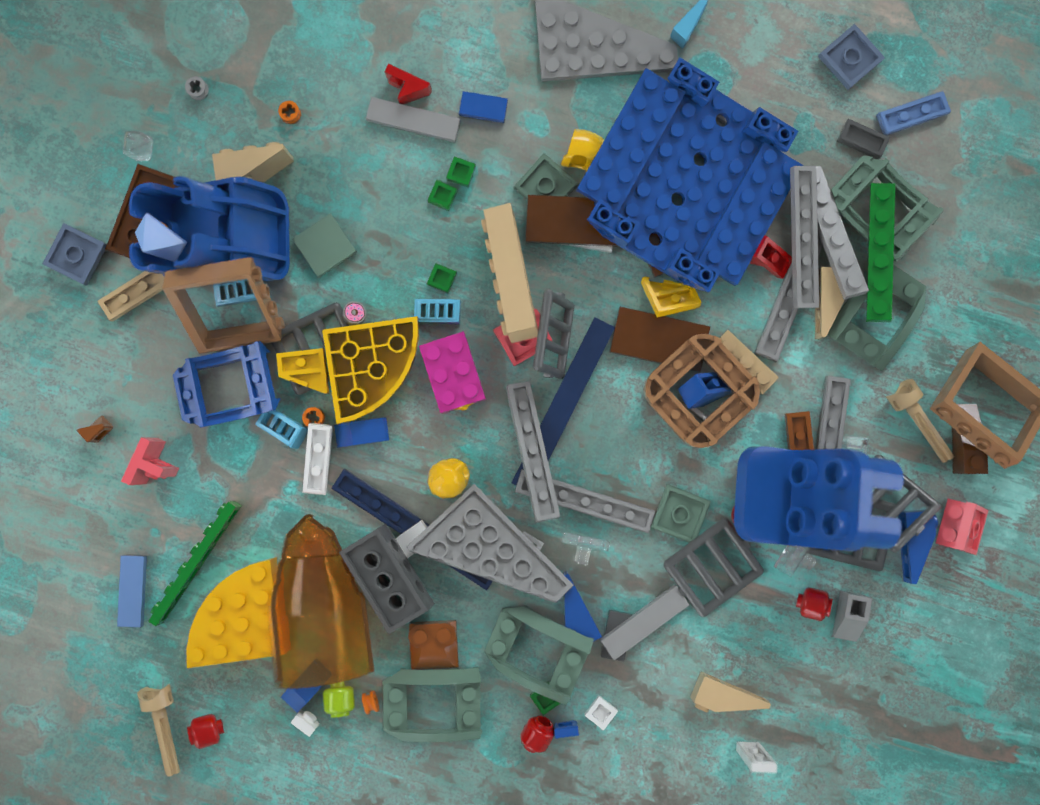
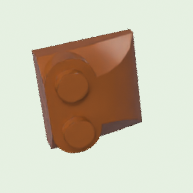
M456 620L409 623L408 638L412 669L459 668Z

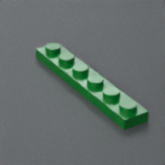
M871 183L867 265V287L869 291L866 298V322L891 323L896 183Z
M229 501L227 504L223 503L216 513L218 517L215 522H211L204 530L203 534L205 537L201 543L197 542L190 552L192 556L189 561H185L178 569L177 574L179 576L175 582H170L165 588L164 594L166 595L161 602L158 601L151 609L150 613L153 615L148 622L158 626L166 621L242 505L236 501Z

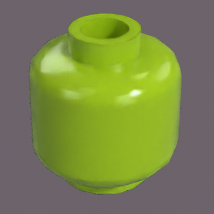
M344 681L330 683V688L323 691L324 711L330 714L331 718L350 715L349 711L355 708L353 688L345 685Z

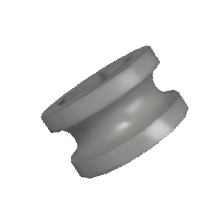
M193 76L185 83V90L193 99L202 100L207 97L209 88L202 78ZM193 86H200L201 91H194Z

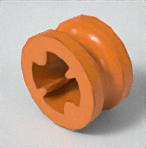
M284 101L279 106L278 113L285 123L295 124L300 120L301 111L296 103ZM292 108L295 113L288 117L285 112Z
M316 407L307 408L302 415L303 423L308 427V424L311 423L308 415L316 411L319 421L314 422L323 424L325 415L321 409Z
M373 690L369 695L363 693L362 703L365 713L369 715L372 710L379 712V701L376 692Z

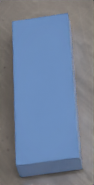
M944 91L879 112L876 117L882 133L887 136L946 116L951 113Z
M121 556L117 627L144 626L147 556Z

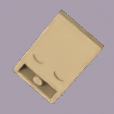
M270 142L266 146L258 148L256 146H245L243 150L237 151L223 149L217 154H212L215 180L246 177L264 183L294 162L293 156L279 142Z

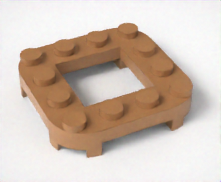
M698 334L688 339L647 377L643 388L649 405L684 443L695 448H705L716 444L746 414L755 409L759 403L760 396L757 378L752 376L721 343L722 340L719 337L709 334ZM703 359L729 387L733 394L699 423L669 389Z

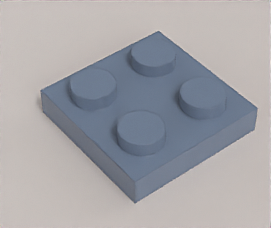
M856 24L852 25L818 55L820 60L847 90L885 59Z
M63 223L42 264L87 286L105 252L107 244Z

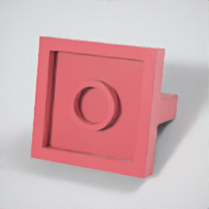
M534 309L539 329L540 313L537 309ZM501 325L493 329L513 366L535 355L537 337L511 343L508 335L504 336ZM548 332L547 339L552 341V338Z
M141 437L121 482L127 485L147 484L149 478L158 480V478L176 477L179 468L159 459L166 441L159 438Z
M948 498L936 544L977 555L989 510L975 503H965Z

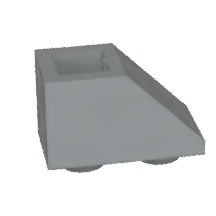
M840 590L832 637L857 642L868 624L872 598L863 594Z

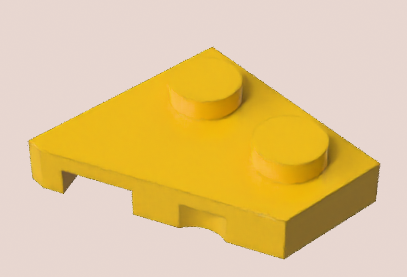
M642 277L641 285L657 318L700 308L702 302L695 288L670 280H663V283L649 281L650 277Z
M324 348L276 353L278 377L324 394H329Z

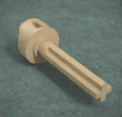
M912 378L900 382L895 394L886 396L895 411L906 409L942 463L954 457L953 453L918 403L923 397V392Z
M170 683L163 689L144 687L137 692L142 712H152L165 774L170 777L180 772L165 708L174 702Z

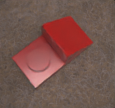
M388 63L384 71L388 83L396 88L402 87L397 98L399 104L404 105L431 94L432 88L429 82Z
M763 236L750 263L762 266L775 277L784 279L792 263V257L768 236Z

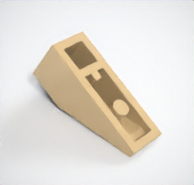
M820 267L818 269L819 308H815V339H822L827 336L845 301L831 267Z
M700 671L690 696L695 703V707L704 712H708L709 709L714 712L769 709L771 706L767 699Z

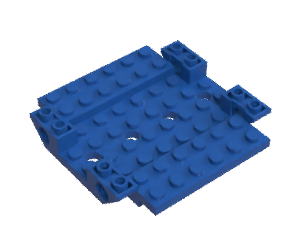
M679 57L667 78L669 82L645 68L576 189L577 192L595 202V207L587 221L604 238L681 284L709 293L719 276L736 286L740 282L763 236L767 233L791 189L790 168L793 166H804L783 153L789 150L799 131L761 107L752 112L716 89L720 83L719 81ZM716 116H723L726 119V126H719L716 123ZM698 154L704 158L703 166L695 164V155ZM673 194H678L682 197V204L680 206L673 204L671 200ZM652 233L660 237V244L657 246L652 245L649 241V236Z

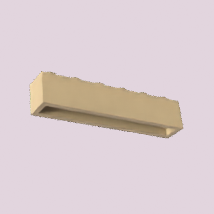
M511 203L484 209L485 219H482L481 223L484 233H488L489 239H485L488 253H492L493 259H489L491 272L496 273L493 285L496 294H500L501 300H497V306L500 315H504L505 321L501 322L504 336L508 335L511 343L535 338L538 335V326L515 214Z

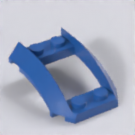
M256 341L246 346L185 359V364L173 374L182 421L196 424L202 428L276 410L281 398L275 397L266 356V354L271 352L261 341ZM242 361L251 404L207 414L198 371Z

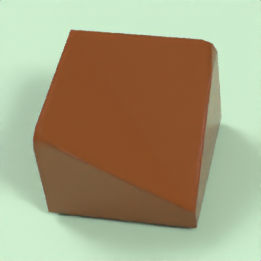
M101 415L89 427L80 428L76 431L86 442L98 443L114 426Z

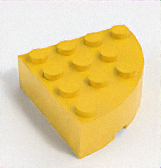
M417 316L322 330L336 424L355 420L375 411L387 402L402 386L411 371L417 354L419 341V320Z
M277 557L258 561L232 573L221 581L205 598L195 615L189 631L186 649L187 668L280 656L288 650Z

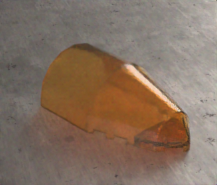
M306 514L284 537L267 610L274 687L278 689H300L330 685L360 678L375 671L364 595L362 592L360 593L354 581V576L339 553L342 548L334 531L328 526L324 527L313 518L312 514Z

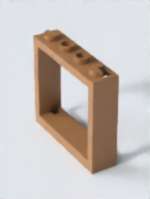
M252 257L165 271L162 289L199 354L233 349L253 344L256 341H261L263 344L281 341L282 329L285 328L284 320L278 316L276 302L271 300L269 287L263 283L261 269L259 266L256 267ZM247 279L267 321L208 331L186 288Z
M978 342L965 350L930 407V410L952 426L960 435H963L972 442L976 448L992 458L995 463L1006 469L1022 461L1040 428V389L982 342ZM973 366L1031 411L1012 447L953 401Z

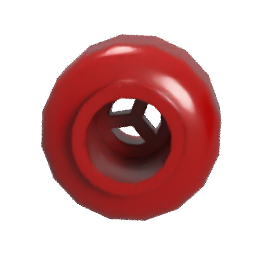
M807 587L804 590V594H798L796 607L801 608L800 614L802 617L823 621L825 617L830 616L833 599L829 598L827 591Z
M214 714L194 718L190 723L191 726L187 727L190 744H195V747L198 749L218 744L220 742V734L224 733L222 719L217 720Z
M540 715L529 718L520 733V739L524 744V748L531 753L545 752L555 736L552 722Z

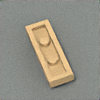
M144 271L97 302L109 321L113 322L163 290L164 276L163 274Z
M729 330L725 331L720 337L721 343L752 376L757 378L760 394H764L779 377Z

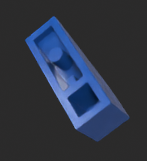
M925 510L902 511L898 515V519L901 521V534ZM936 515L924 525L925 529L918 536L914 535L901 548L904 582L917 584L936 537V529L938 527Z
M566 571L563 575L573 584V587L564 595L565 626L596 641L602 637L570 575Z

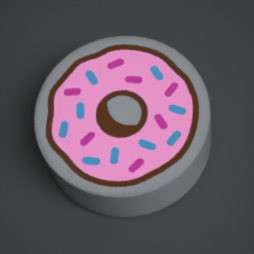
M352 301L344 306L342 317L351 326L359 325L366 317V309L361 303Z

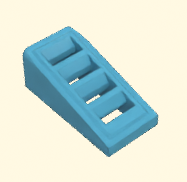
M699 0L673 27L670 38L682 49L686 46L708 0Z
M247 279L213 284L217 307L257 301L252 288V294H248L246 284H249ZM238 285H242L243 296H239ZM233 286L234 290L233 298H231L229 287ZM220 288H225L226 299L222 300Z
M415 299L414 317H418L419 323L460 325L461 300ZM421 305H426L425 317H421ZM430 305H435L434 317H430ZM440 306H444L443 317H439ZM449 306H453L452 318H448Z
M278 410L262 413L255 425L290 448L298 449L308 434V428ZM271 415H275L269 426H267L266 424ZM281 419L282 421L279 427L277 428V430H274L279 420ZM288 424H289L290 427L288 428L286 434L283 435V432L285 431L286 427H287Z

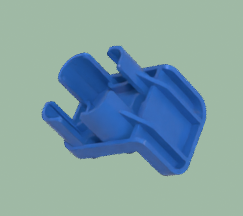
M179 176L173 178L174 185L179 186L177 188H170L156 183H143L133 190L129 200V213L132 217L143 219L144 215L149 213L187 241V244L175 261L142 252L139 243H132L129 247V256L132 265L136 269L165 276V271L252 257L256 267L259 266L261 269L262 281L280 280L287 275L290 266L289 206L285 195L279 188L246 177H231L203 183Z
M767 446L749 447L742 452L737 465L734 510L735 530L743 540L756 543L842 551H856L862 547L890 549L896 545L900 538L901 521L898 518L871 516L873 488L901 490L903 488V471L900 465L893 460L868 457L864 452L858 450H790Z

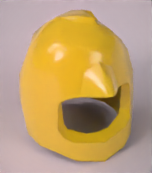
M574 129L568 153L563 156L561 166L575 167L587 171L604 139L596 133L583 129Z
M444 459L431 467L427 483L432 494L442 499L454 498L466 488L470 472L466 463L459 459Z

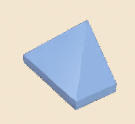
M149 213L144 215L135 231L142 252L170 261L177 260L187 244V241Z

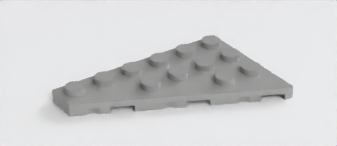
M535 0L542 82L642 74L645 68L654 73L671 72L678 60L677 45L564 0Z
M475 484L407 546V549L412 553L557 603L573 587V584Z

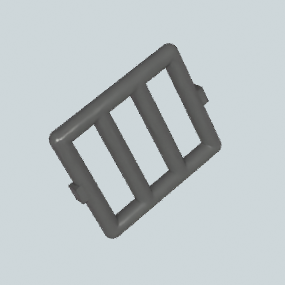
M550 289L545 290L543 294L533 368L544 373V377L562 379L565 376L575 305L565 298L564 293H555ZM552 302L565 308L563 322L550 315ZM549 326L562 331L560 345L547 339ZM545 349L558 354L557 368L543 363Z
M335 302L286 325L282 329L281 338L293 333L300 350H310L301 331L302 328L313 323L324 345L322 330L326 329L322 321L323 318L334 313L340 327L350 325L342 317L343 309L341 305ZM281 341L271 342L276 353L286 352ZM327 372V377H328V382H329V381H330L329 372ZM290 381L296 395H302L313 390Z
M876 455L875 457H873L885 459L882 455ZM903 474V486L909 491L883 517L896 518L916 497L925 503L928 508L900 535L896 545L890 548L895 553L914 535L918 536L925 529L924 525L941 508L939 502L905 474ZM876 488L872 493V506L888 490Z
M879 499L872 506V512L873 508L885 510L887 513L895 503ZM806 547L808 554L875 571L883 570L888 549H878L874 561L862 558L864 547L853 551L852 555L839 552V550Z
M727 518L719 520L664 561L663 564L664 568L678 585V591L683 597L686 596L701 617L710 614L764 572L763 567L750 551V544L737 534ZM723 529L752 568L742 578L713 539ZM703 544L707 545L734 583L723 592L694 553ZM684 558L688 559L715 597L705 605L701 603L675 567Z

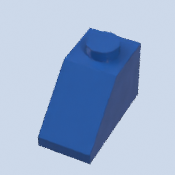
M715 372L695 374L678 388L682 401L687 405L688 409L704 407L733 393Z

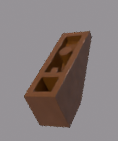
M957 404L981 423L977 404ZM952 427L953 474H988V455L976 448L972 442L963 435H960Z

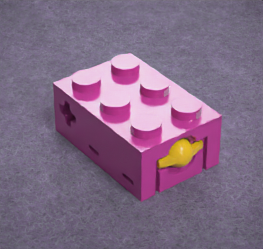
M464 331L419 346L441 414L448 413L450 410L464 411L472 404L486 400Z

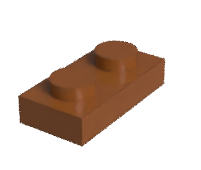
M810 411L784 414L788 449L814 450Z

